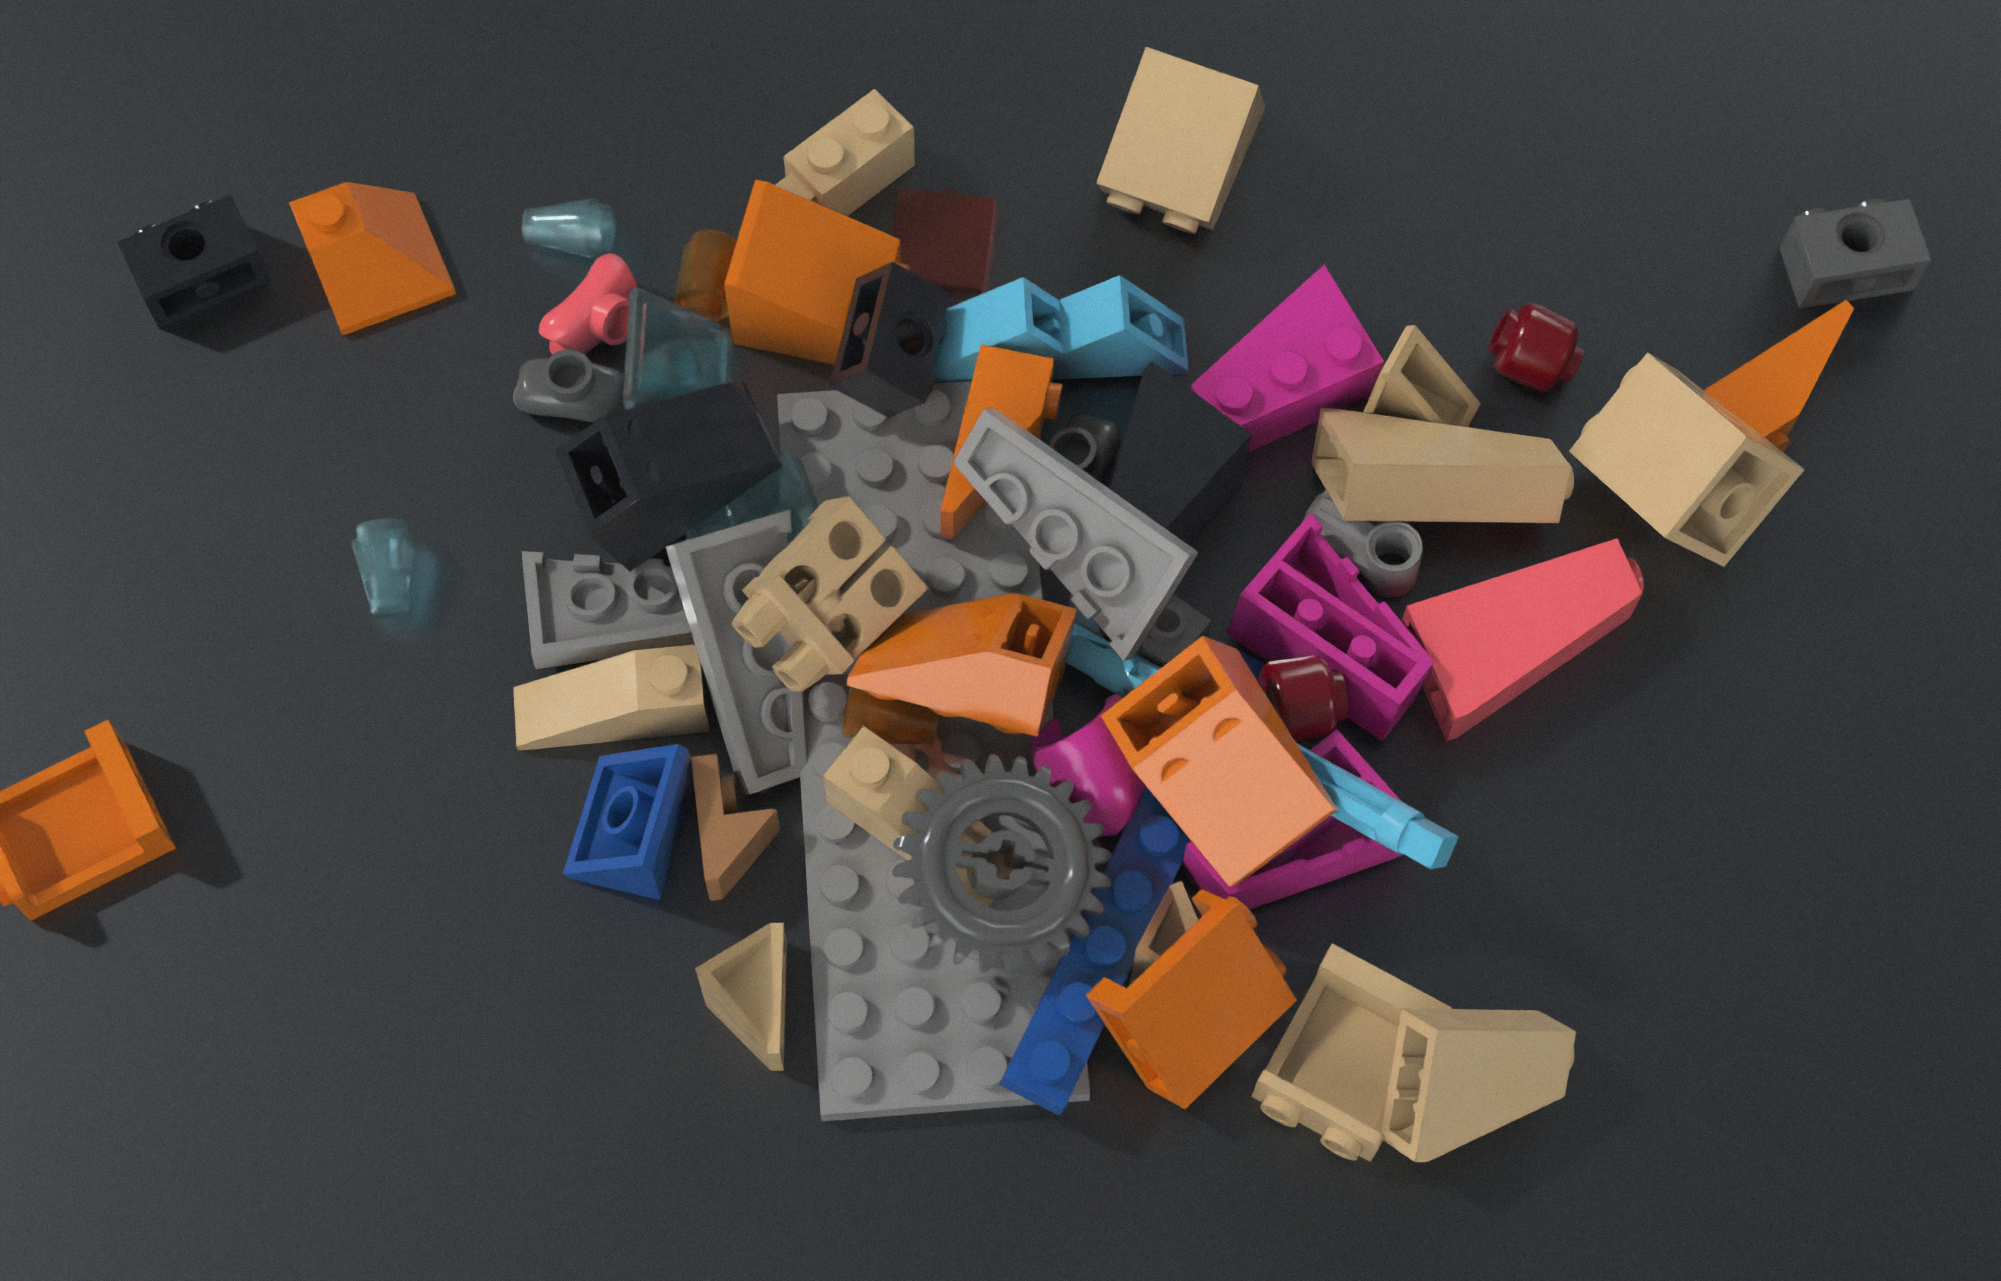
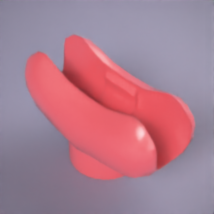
M614 253L601 255L595 260L578 287L562 303L544 315L539 324V333L542 337L550 340L549 351L552 354L562 350H576L585 355L602 341L611 346H617L630 337L635 329L638 318L637 308L633 303L637 297V282L627 263Z

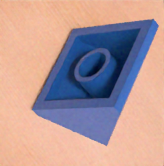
M680 744L599 756L563 871L564 876L593 885L657 900L662 899L694 791L689 749Z

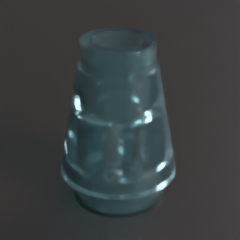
M589 198L538 208H527L523 215L522 233L527 244H537L542 247L595 258L599 252H610L612 250L616 235V221L610 204H600L596 198Z
M385 518L360 523L356 527L357 538L351 542L366 596L370 602V612L374 615H395L408 611L415 537L408 534L407 522L400 519Z

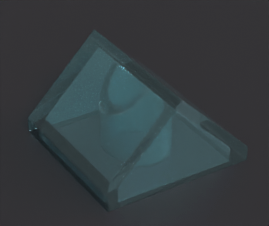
M640 287L631 290L623 391L625 410L729 382L731 329Z

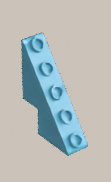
M1120 275L1060 300L1022 277L947 308L945 315L947 328L942 341L938 345L932 373L934 375V383L972 381L980 345L1054 358L1053 380L1142 376L1144 369L1152 361L1169 374H1183L1189 371L1184 318Z

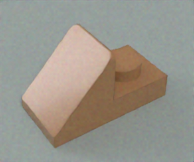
M717 754L691 757L704 878L709 899L714 901L725 898L779 833L780 825L776 809L738 813L734 775L722 776Z

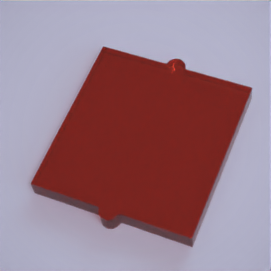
M948 188L943 189L941 193L898 189L892 236L900 239L901 263L910 265V272L940 289L983 294L995 198L953 194L952 190Z

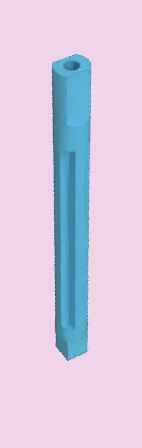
M1074 624L1066 663L1094 678L1096 683L1122 698L1161 669L1137 654L1133 658L1123 661L1109 645L1110 642L1078 624ZM1297 744L1338 809L1331 815L1332 817L1397 854L1407 855L1429 869L1446 867L1459 836L1426 819L1422 812Z

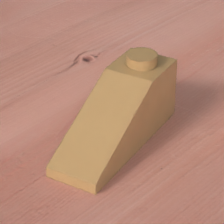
M695 644L634 650L513 687L516 747L518 751L710 732L706 679Z
M865 726L861 728L823 775L827 804L906 860L912 859L911 855L896 850L893 847V842L901 836L916 835L914 830L902 823L901 817L907 811L927 813L916 799V794L920 789H929L942 795L940 787L933 777L916 762ZM979 820L972 823L966 829L960 840L980 844L993 832ZM997 852L987 863L997 866V877L1004 879L1014 869L1006 867L1003 862L1004 855ZM956 867V872L964 889L978 903L990 907L994 900L979 895L971 887L967 878V869Z

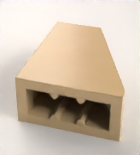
M1402 1008L1381 1133L1385 1136L1383 1141L1414 1162H1429L1565 1097L1569 1070L1574 1062L1576 1031L1538 1010Z

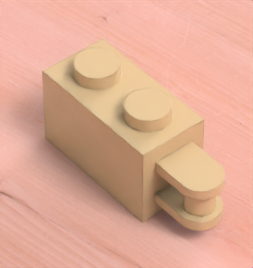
M873 89L783 156L786 177L775 185L848 216L915 166L914 127L881 94Z

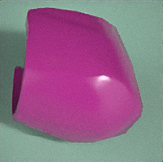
M1118 694L1111 695L1105 699L1106 704L1103 710L1091 722L1072 735L1064 738L1061 733L1059 720L1052 718L1041 727L1038 736L1032 737L1029 744L1036 771L1038 772L1043 765L1050 766L1052 770L1050 786L1056 788L1064 781L1071 780L1074 783V788L1068 800L1072 804L1083 800L1092 802V808L1082 819L1085 824L1100 823L1104 825L1105 832L1100 836H1113L1125 828L1132 819L1146 786L1131 768L1101 717L1103 713L1122 699Z

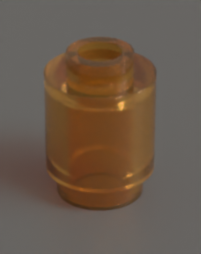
M717 230L697 231L691 236V241L683 247L674 304L692 322L711 325L717 323L720 319L729 317L724 283L737 240L727 233Z

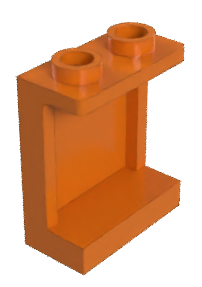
M109 720L84 731L91 747L0 791V903L3 907L14 904L30 921L176 849L125 741Z
M1203 889L1192 898L1202 917L1128 988L1104 977L1086 994V997L1146 1087L1183 1109H1186L1297 1001L1283 978L1287 972L1285 965L1271 949L1261 943L1253 929L1257 926V921L1251 911L1235 897L1229 896L1227 899H1224Z

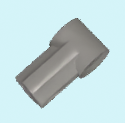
M1327 490L1321 495H1317L1308 508L1303 521L1310 513L1315 516L1323 526L1321 535L1341 559L1348 556L1360 571L1359 574L1363 576L1367 588L1373 593L1385 598H1397L1407 594L1415 586L1419 574L1423 550L1422 539L1418 532L1409 524L1401 521H1344ZM1384 554H1395L1401 556L1406 562L1400 565H1388L1383 563L1378 557Z

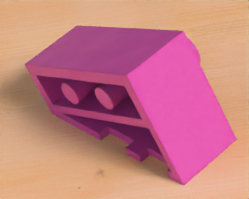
M1323 265L1191 384V390L1252 434L1249 453L1319 420L1320 408L1344 410L1369 399L1382 370L1384 360L1326 266Z
M1310 513L1240 594L1226 633L1268 663L1277 660L1318 656L1327 662L1331 670L1338 669L1346 685L1348 698L1347 718L1382 742L1417 699L1434 661L1384 601L1380 604L1376 602L1357 579L1360 571L1348 556L1344 559L1339 557L1321 535L1323 526Z
M1337 729L1310 749L1313 753L1400 800ZM1330 815L1234 888L1226 884L1192 841L1186 845L1181 871L1198 891L1203 889L1224 899H1227L1229 896L1235 897L1250 910L1403 855L1397 854Z

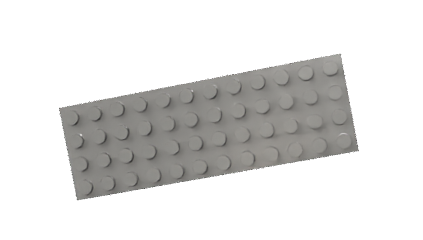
M972 381L934 383L924 404L891 417H886L837 390L777 394L781 462L783 464L784 511L790 510L792 532L787 533L788 545L810 523L808 518L823 501L850 496L886 538L880 547L892 545L928 587L903 614L1011 593L1043 600L1039 562L1029 552L1032 547L1011 523L1005 524L987 502L954 539L941 537V506ZM859 654L843 674L824 675L816 683L802 691L807 763L800 771L821 1120L835 1121L1037 1105L1000 1086L999 1083L1061 957L1045 944L1046 963L1041 969H1035L1026 953H1022L1019 970L1015 974L1009 975L1006 971L1002 955H997L992 968L982 974L979 971V954L976 950H972L962 963L958 965L953 963L956 941L952 938L940 947L931 949L930 942L938 926L932 922L916 929L912 928V920L923 908L921 902L905 904L898 902L900 894L912 886L914 881L909 878L894 877L892 870L897 864L907 860L827 804L823 775L863 726L912 759L935 780L940 771H946L960 782L962 781L960 765L963 760L969 759L973 761L980 772L985 773L986 761L991 754H995L1000 758L1006 772L1010 771L1014 760L1018 756L1024 757L1027 762L1028 775L1034 777L1037 771L1029 749L1033 735L1005 733L996 729L992 724L962 716H941L934 713L929 707L899 699H878L868 694L865 690L847 686L848 676L861 655ZM1051 703L1042 726L1054 718L1053 703ZM989 816L980 820L993 833L999 830H1012L1022 834L1031 843L1037 856L1050 858L1042 837L1028 823L1011 816ZM1037 868L1034 869V870H1038V871H1043V872H1045V870H1042V869H1037ZM1027 881L1012 896L1002 900H994L990 908L995 910L1021 909L1034 903L1042 895L1046 885ZM1065 930L1066 936L1069 941L1072 936V933ZM1087 1062L1068 1102L1089 1101L1090 1087Z

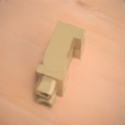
M850 496L823 501L808 518L810 523L764 568L759 577H755L742 590L749 600L743 605L732 621V626L746 642L755 648L764 647L777 632L791 645L790 649L772 666L774 673L791 691H804L824 675L843 674L855 661L854 658L870 646L928 589L926 584L892 545L880 547L886 538Z

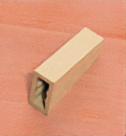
M1320 408L1311 464L1344 521L1559 523L1564 500L1569 499L1574 486L1572 466L1551 439L1334 408Z

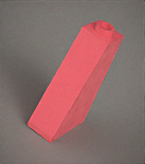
M1618 539L1482 581L1406 607L1401 622L1434 661L1422 687L1446 741L1458 738L1631 617L1643 594L1644 582L1637 562L1632 557L1626 558Z

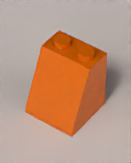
M755 179L724 283L733 344L835 365L856 278L890 262H895L910 271V265L901 263L900 239L774 184Z

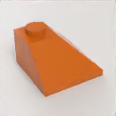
M344 182L289 202L342 336L456 294L454 285L415 193Z

